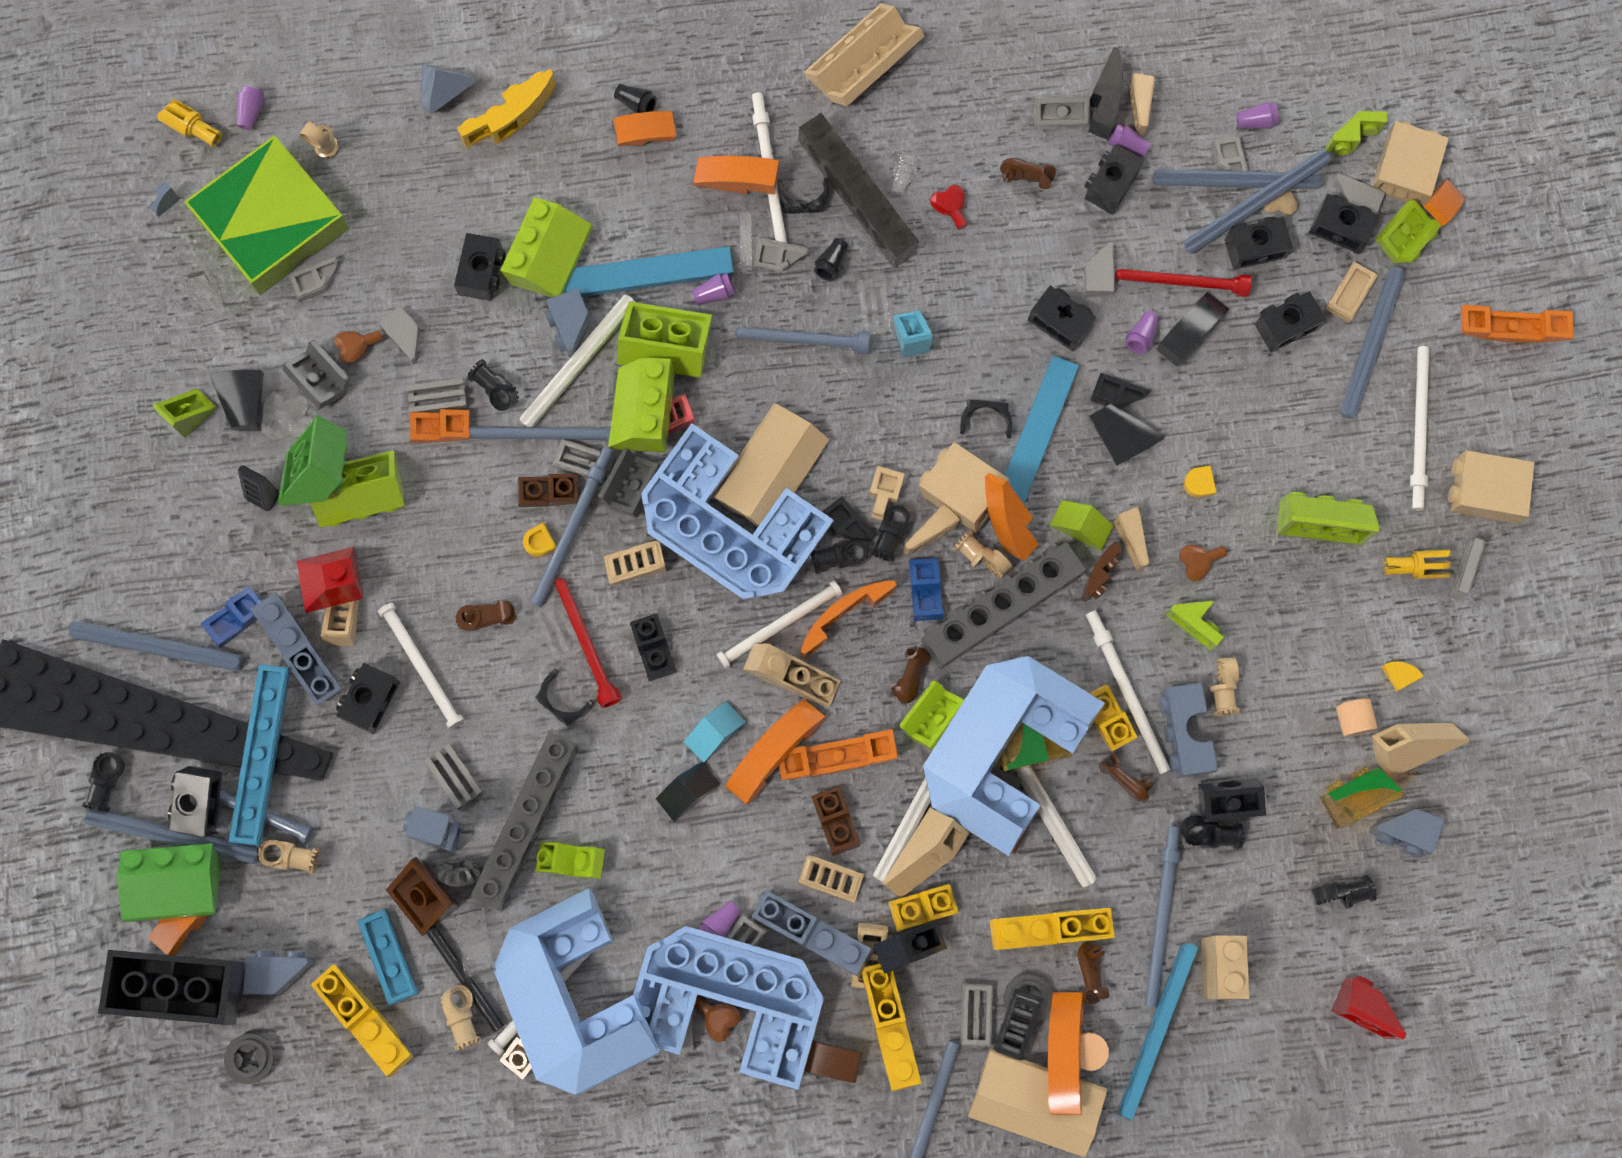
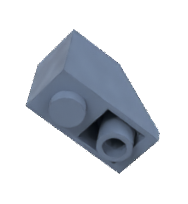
M578 288L546 300L549 310L544 312L550 327L556 326L559 335L555 336L560 351H566L569 359L580 347L591 323Z
M1414 809L1370 827L1368 833L1377 836L1376 841L1388 846L1399 845L1405 848L1404 852L1406 854L1422 858V855L1434 853L1445 820L1422 810Z
M256 951V957L246 956L243 994L282 995L314 965V959L305 958V952L287 951L286 957H275V951Z

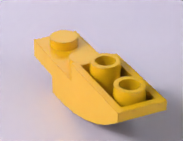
M552 70L537 72L529 80L521 84L511 85L505 92L501 93L504 104L495 105L489 108L485 114L477 118H469L461 126L457 127L465 147L468 148L490 136L497 145L523 128L542 109L555 89L556 83Z
M1111 908L990 920L993 951L1115 938Z
M336 964L330 966L311 984L345 1029L354 1035L387 1077L392 1078L414 1057L399 1039V1034Z
M881 964L865 967L862 972L863 982L891 1092L921 1085L893 971L884 974Z

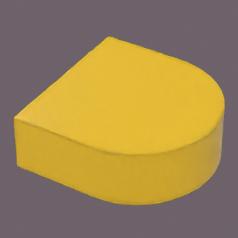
M1211 465L1194 468L1184 478V489L1192 497L1201 498L1213 496L1217 493Z
M544 523L528 530L524 535L523 546L532 557H544L556 549V545Z

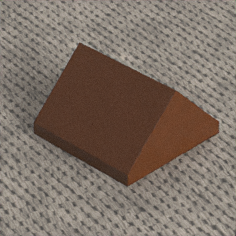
M418 857L411 859L386 889L391 898L422 936L426 935L428 930L437 926L460 907L444 885L434 878V873L424 860Z

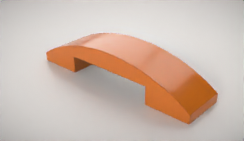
M1462 305L1461 333L1475 338L1501 342L1540 343L1572 340L1574 338L1573 311L1544 310L1539 314L1490 311V306Z
M883 581L864 586L845 595L830 606L814 623L806 636L801 648V657L805 660L825 645L828 637L823 631L864 600H867L872 608H874L893 594L897 588L895 581Z
M803 699L776 721L757 741L725 785L726 788L748 806L767 785L765 780L803 738L807 740L826 720V717Z
M893 729L810 747H796L779 765L781 780L821 776L898 759Z
M1053 992L1048 1036V1094L1051 1115H1082L1080 1069L1081 1024H1084L1083 992Z

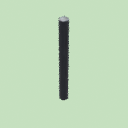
M434 926L428 930L426 934L461 985L466 986L470 990L474 1004L494 1033L504 1026L503 1022L439 929Z

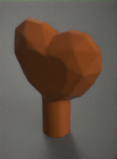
M379 330L366 335L353 331H343L337 334L334 339L336 347L340 349L339 355L341 360L346 363L356 362L366 352L367 346L383 341Z
M1186 545L1181 548L1179 553L1180 560L1186 565V576L1193 582L1202 580L1208 574L1213 561L1227 556L1224 546L1207 551L1201 546Z
M697 996L694 1007L705 1015V1027L710 1038L716 1042L726 1041L730 1035V1028L736 1026L741 1020L740 1011L730 1004L720 1003L712 1006L702 997Z

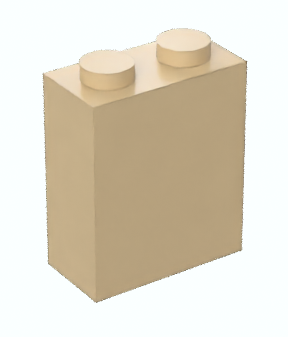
M1395 121L1387 133L1371 187L1385 192L1386 196L1405 202L1415 199L1420 207H1423L1432 196L1449 138L1433 130L1426 131L1414 127L1413 124L1408 122Z
M953 442L949 449L945 448L941 451L937 458V463L932 470L928 469L921 476L919 488L922 497L938 508L945 505L959 517L960 523L977 533L989 518L985 494V476L990 473L1008 481L1009 484L1010 480Z
M1466 450L1454 459L1451 468V474L1455 476L1454 486H1451L1448 495V501L1452 503L1451 512L1516 524L1521 523L1529 517L1534 462Z
M1211 936L1202 938L1203 1000L1249 999L1247 936Z

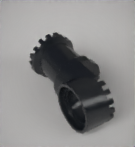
M479 360L475 363L476 366H472L474 369L469 370L468 380L471 382L475 381L485 389V393L489 396L490 403L495 409L505 411L518 403V391L515 390L517 388L505 380V376L496 374L491 370L485 360ZM500 390L507 393L509 398L508 404L500 400Z
M900 505L888 508L879 527V538L875 548H871L870 554L876 558L879 557V559L883 557V561L894 562V552L899 540H903L910 522V514L907 509ZM893 512L902 513L905 517V523L899 527L891 525L889 522L890 514Z
M851 539L835 543L831 548L819 551L814 549L811 553L815 573L820 574L821 570L837 566L839 568L848 566L859 567L867 560L868 548L863 541ZM851 546H859L863 550V556L857 561L850 560L846 554L847 550Z
M104 752L96 757L88 780L90 788L87 800L82 803V807L89 809L97 807L96 810L110 811L108 803L112 788L116 787L117 780L125 768V763L119 755ZM107 758H113L116 761V769L113 773L107 775L102 771V763Z
M1193 815L1183 820L1180 825L1184 839L1189 845L1209 846L1213 849L1219 846H1232L1234 849L1243 848L1245 837H1242V835H1245V832H1243L1244 827L1241 823L1219 825L1217 822H1206L1202 816ZM1195 826L1202 827L1199 833L1188 834L1190 829H1193Z
M1364 875L1361 877V880L1348 884L1345 882H1335L1311 889L1316 905H1320L1322 902L1324 904L1326 901L1331 902V899L1334 901L1337 898V900L1341 899L1346 909H1350L1353 907V904L1366 900L1370 902L1377 900V891L1373 889L1375 885L1369 875Z

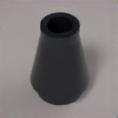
M621 83L614 92V98L635 113L653 112L656 107L657 98L650 90L626 86Z
M835 238L831 245L815 261L814 272L821 279L833 281L835 277L840 275L845 253L848 249V244L844 240Z

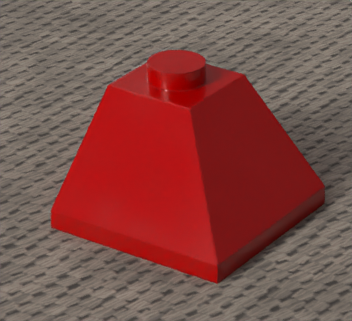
M354 547L297 561L306 613L364 599Z
M1358 975L1356 978H1345L1331 1012L1384 1039L1404 1040L1406 1032L1382 992L1373 988L1374 983Z

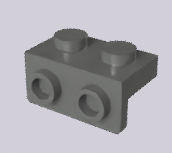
M315 340L308 342L307 351L283 364L282 370L318 410L346 395L349 384L347 372L342 367H339L331 359L328 351L324 347H320Z
M624 448L616 459L606 482L602 485L598 498L610 509L638 519L644 507L641 493L660 468V465L637 457L629 449Z

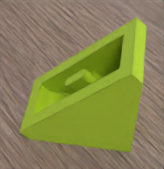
M196 388L155 403L153 408L177 432L186 438L215 411L216 406Z
M1064 500L1061 501L1049 525L1100 552L1113 528V525L1093 506Z

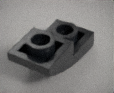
M658 614L629 622L649 682L677 673Z

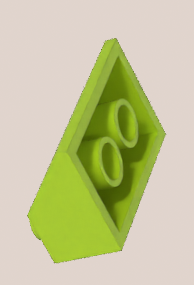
M534 197L500 271L513 286L552 298L561 295L565 291L593 226L560 204Z
M629 301L618 336L617 364L626 365L640 358L671 359L675 374L701 378L706 359L712 315Z
M640 358L618 368L608 445L610 449L623 450L626 448L634 451L666 452L675 371L671 359Z
M394 450L346 462L342 471L344 482L337 493L332 492L325 501L311 503L319 528L325 526L335 527L345 521L353 519L362 520L376 513L384 511L394 512L400 507H404V489Z
M1290 492L1289 495L1286 494L1279 502L1277 535L1363 545L1379 532V523L1373 505L1363 504L1362 500L1348 499L1344 502L1336 501L1332 496L1323 495L1312 498L1306 497V494L1302 492Z

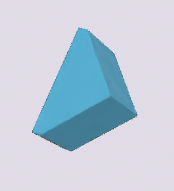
M920 310L894 315L893 322L902 358L930 352L932 333Z
M724 702L703 717L685 739L684 743L705 763L746 724V721L727 702Z

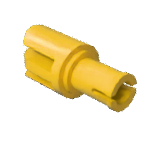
M175 98L157 115L160 122L187 138L196 136L211 147H216V144H219L221 141V131L204 123L200 113Z
M1414 551L1410 557H1385L1384 564H1387L1384 567L1385 575L1411 574L1415 579L1451 578V573L1446 571L1425 572L1428 569L1451 568V561L1424 560V558L1449 557L1451 556V551Z

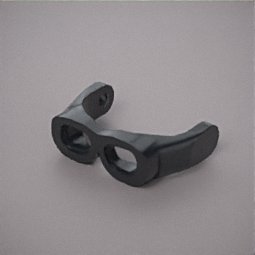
M824 178L823 193L817 199L807 204H802L787 197L783 191L784 184L782 180H778L779 197L784 206V212L786 214L824 212L829 195L828 178Z
M967 400V406L961 416L960 434L964 435L966 430L965 420L967 416L975 410L987 407L1002 415L1007 424L1006 438L1011 439L1012 418L1009 411V403Z
M555 668L542 682L535 699L565 726H568L571 722L585 715L595 703L590 700L577 712H563L553 708L547 698V687L559 673Z

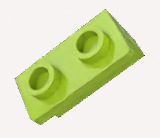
M1415 199L1408 200L1376 237L1375 241L1394 264L1411 263L1421 255V250L1437 236V231L1441 225L1436 219H1430Z
M933 680L900 723V727L913 741L933 751L963 704L964 699L946 691L939 682Z

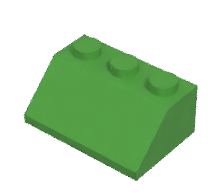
M318 414L286 452L278 504L288 506L322 502L332 492L337 493L344 482L342 471L346 465L344 454L348 448V444H346V430Z
M213 844L121 851L117 883L123 923L215 915L222 862Z

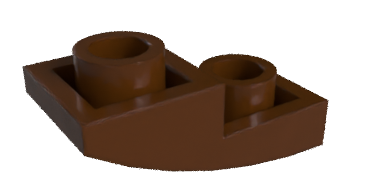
M577 474L518 477V507H548L576 504L578 502Z
M1115 541L1100 557L1086 581L1082 594V599L1085 602L1091 597L1095 600L1098 599L1108 589L1105 584L1110 576L1104 569L1107 572L1113 569L1120 562L1117 556L1122 551V548Z
M837 786L812 795L811 798L832 856L860 847V841L840 787Z
M812 1040L804 1072L856 1083L863 1052L836 1044L829 1045Z

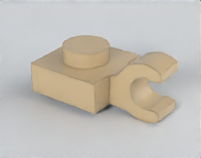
M877 466L869 496L877 498L871 518L882 521L888 501L897 503L905 476L904 473Z

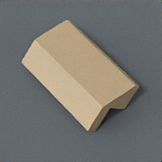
M880 3L803 73L832 102L848 106L925 36L920 27L905 24L895 6Z
M773 404L739 455V459L712 497L731 513L743 515L758 527L785 488H788L793 493L796 492L829 439L810 422L778 404Z
M990 1048L981 1070L979 1085L970 1106L968 1117L1085 1158L1096 1133L1107 1088L1080 1079L1082 1083V1115H1051L1048 1094V1068L1026 1060H1018Z

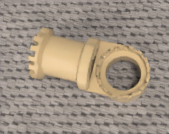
M307 121L299 133L301 138L315 147V152L320 158L335 157L336 153L338 154L339 146L337 139L333 136L332 129L324 124L315 126V122L312 124V121Z
M971 530L965 533L964 537H961L962 540H959L953 547L955 551H960L971 561L973 568L982 562L990 572L994 571L993 575H996L999 579L1003 578L1012 568L1010 561L1001 552L995 549L992 551L989 547H984L973 537Z
M1235 657L1220 658L1216 665H1219L1216 666V669H1219L1217 671V678L1220 684L1210 687V691L1214 693L1216 710L1213 713L1215 717H1225V714L1229 716V713L1231 716L1240 714V708L1236 707L1234 690L1237 689L1236 683L1239 680L1238 663Z
M278 840L265 841L258 849L259 860L263 865L283 870H289L290 868L305 870L310 875H314L317 869L316 865L319 863L316 860L320 858L319 848H313V850L295 847L294 843ZM277 845L281 849V857L276 862H269L265 857V852L269 846Z
M456 985L445 991L443 996H441L442 1001L440 1002L443 1004L442 1009L447 1018L446 1025L451 1027L456 1041L455 1050L458 1051L471 1046V1044L474 1045L481 1042V1038L476 1036L471 1022L473 1015L470 1008L473 1004V996L466 986ZM453 993L461 996L463 1001L461 1008L453 1004Z

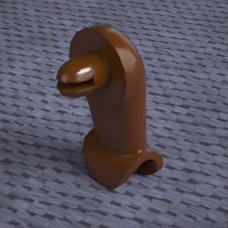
M1007 158L1000 166L1003 181L1005 182L1008 178L1007 183H1010L1012 180L1022 179L1039 182L1038 186L1040 188L1048 189L1051 181L1056 176V169L1051 164L1041 167L1017 158Z
M497 600V604L465 605L456 614L457 625L465 631H475L498 623L509 625L514 623L515 620L513 604L509 601Z
M918 647L916 651L912 648L906 649L905 657L909 659L902 678L899 679L897 685L891 688L893 691L890 692L902 704L913 702L918 694L923 666L927 665L931 658L925 648Z
M1114 753L1110 755L1113 767H1108L1103 761L1099 763L1100 771L1109 774L1133 799L1138 802H1145L1149 799L1147 791L1154 784V781L1148 785L1146 784L1151 779L1150 777L1144 778L1140 782L1132 778L1118 766L1119 759Z
M1091 942L1082 944L1078 949L1077 956L1086 986L1083 992V999L1088 1004H1096L1100 1002V999L1109 998L1110 993L1108 987L1102 986L1099 967L1101 957L1105 954V951L1100 952L1103 946H1095Z

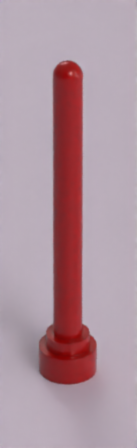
M1118 269L1115 272V277L1118 280L1231 290V293L1236 294V297L1246 298L1249 297L1252 280L1251 275L1239 274L1238 277H1233L1232 279L1128 269Z
M558 578L555 581L556 589L599 687L597 690L599 705L601 708L611 707L622 701L621 693L617 687L609 683L566 580Z

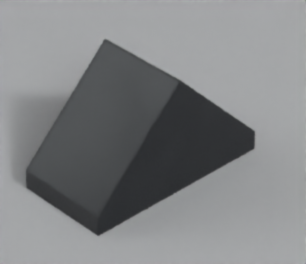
M700 762L677 776L655 799L673 822H675L719 787L720 783L703 762Z

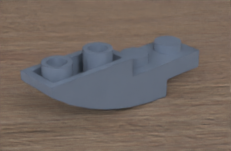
M276 592L250 608L316 706L342 690L301 625L292 616Z
M767 890L752 915V918L857 977H860L874 951L872 948L829 926Z

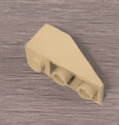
M754 643L743 668V671L767 683L826 707H830L840 680L770 644Z
M1453 723L1396 724L1371 736L1375 761L1391 778L1469 742V738Z
M929 808L882 884L902 898L952 860L969 835V832L954 819Z

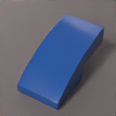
M938 558L909 560L914 621L942 620L943 607Z
M249 586L227 600L225 607L201 622V626L217 647L221 648L257 620L250 608L261 602V599Z

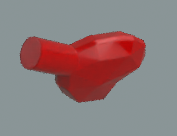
M953 184L945 192L937 191L932 194L930 203L937 212L951 216L958 230L967 226V222L961 213L965 202V192L961 186Z

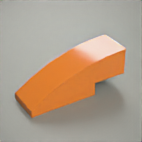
M748 156L700 157L697 161L693 185L748 194L749 190L775 195L779 174V160Z
M988 473L985 476V494L992 527L1005 552L1025 561L1039 545L1026 527L1033 519V516L1008 481Z

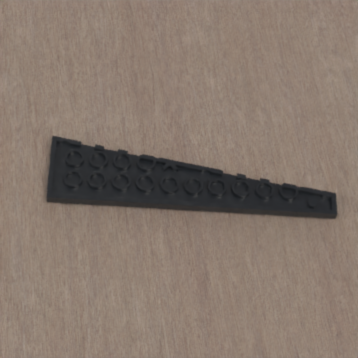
M2 639L0 644V728L241 768L248 723ZM280 735L273 773L323 781L334 753Z

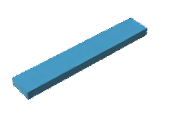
M730 247L574 268L565 289L568 292L578 288L581 297L708 280L718 273L721 275L727 273L728 276H734Z
M1054 355L1051 358L1005 473V476L1010 480V486L1023 504L1026 501L1079 367L1077 364Z
M259 664L228 842L260 846L262 843L290 668Z
M1182 944L1179 948L1118 1107L1117 1115L1128 1120H1133L1198 947L1192 944Z

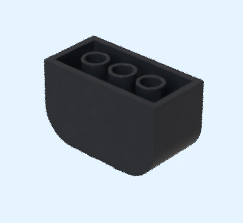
M108 950L98 1014L236 1025L245 962Z

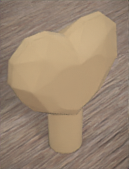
M1288 190L1262 208L1268 213L1280 211L1283 214L1291 215L1297 211L1298 202L1294 194Z

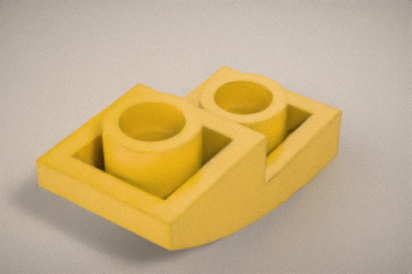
M1105 684L1089 693L1105 703L1093 723L1110 751H1114L1138 738L1126 713L1121 711L1109 685Z
M950 884L888 902L897 931L959 913Z

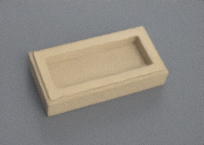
M1354 261L1325 310L1350 323L1378 275Z

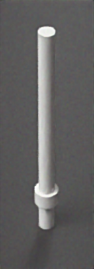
M759 92L752 94L755 114H753L752 118L754 128L758 131L762 158L773 159L768 130L770 126L769 114L765 112L763 94ZM776 184L775 195L768 194L775 241L787 243L778 185Z
M1420 346L1417 350L1413 475L1410 476V488L1413 489L1412 510L1415 511L1424 510L1425 489L1428 488V476L1425 475L1429 347Z
M1096 610L1086 614L1095 634L1093 639L1097 647H1101L1159 773L1163 774L1171 770L1111 643L1114 640L1109 630H1105Z

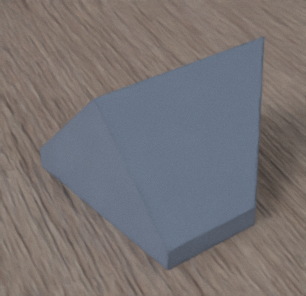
M422 64V106L426 111L434 113L477 81L474 77L467 74Z

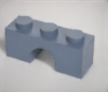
M1202 683L1166 688L1162 692V696L1159 697V706L1161 713L1166 714L1167 725L1164 726V735L1166 742H1171L1172 754L1169 755L1171 771L1176 772L1177 779L1208 775L1218 771L1213 741L1197 742L1188 735L1186 729L1189 718L1201 717L1207 712Z
M414 806L413 812L409 811L403 825V829L406 830L405 836L421 844L456 853L464 828V824L455 821V818L450 815L419 806Z

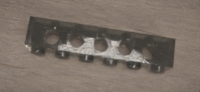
M820 113L799 127L798 142L825 178H828V182L892 267L896 268L916 255L918 239L824 115Z

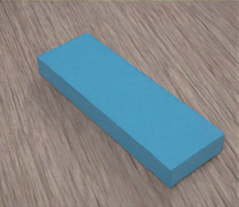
M383 909L357 920L388 1006L419 994L388 909Z

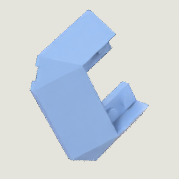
M691 423L641 493L648 534L743 600L784 592L834 520L788 488H785L753 535L707 504L739 459V455Z
M1029 656L987 665L923 765L932 807L954 819L962 827L1007 856H1010L1041 805L991 774L990 772L1021 723L1074 754L1105 703Z
M587 888L509 928L493 968L536 1080L575 1095H579L660 1054L639 1001L634 995L582 1022L579 1019L560 969L613 943L591 888Z
M688 926L647 947L633 995L639 1001L658 1049L678 1055L681 1054L697 996L708 997L756 1012L739 1073L799 1090L824 1000L803 960Z

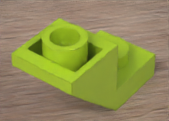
M1359 111L1332 136L1326 146V151L1336 155L1353 153L1361 142L1360 133L1364 136L1380 134L1387 123V112Z
M540 842L535 872L601 879L605 849L573 846L556 842Z

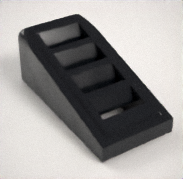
M244 465L240 466L238 474L245 499L265 511H270L279 497V491L265 476Z
M1016 988L1014 989L995 1040L994 1050L996 1052L1023 1060L1044 998ZM1019 1002L1033 1007V1011L1017 1007L1016 1004ZM1014 1014L1023 1017L1025 1019H1028L1029 1021L1027 1023L1025 1021L1012 1017V1015ZM1010 1026L1018 1030L1024 1031V1035L1009 1030L1008 1027Z

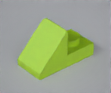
M1214 601L1176 604L1165 614V616L1210 651L1224 638L1219 633L1220 630L1215 624L1207 620L1204 622L1201 619Z

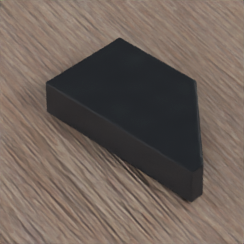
M1100 373L1090 401L1103 406L1114 402L1123 408L1146 398L1150 390Z
M842 496L822 511L834 520L829 528L837 538L873 541L875 539L872 531Z

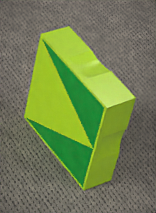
M275 135L184 201L191 213L213 240L225 251L237 269L259 295L290 274L305 258L319 252L349 229L342 214Z

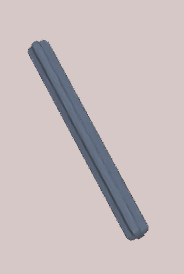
M1325 149L1320 150L1186 239L1183 243L1186 250L1193 254L1331 162L1328 152Z
M1157 169L1154 172L1153 182L1154 185L1265 188L1287 172ZM1313 173L1291 189H1318L1321 186V174Z
M1391 267L1386 276L1339 411L1344 418L1354 419L1357 415L1405 276V272L1400 267Z
M76 621L71 623L69 629V636L76 639L233 671H239L242 664V657L237 654Z
M88 809L84 818V823L91 826L175 846L212 843L218 856L256 864L259 859V848L231 843L209 836L202 837L169 831L170 827L100 810Z

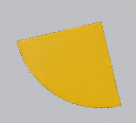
M1396 661L1381 666L1396 692L1424 677L1416 667L1405 662Z

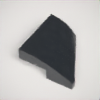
M230 370L210 373V379L233 431H262L264 403L261 401L264 373L261 370Z
M1114 402L1088 416L1116 466L1164 439L1160 433Z

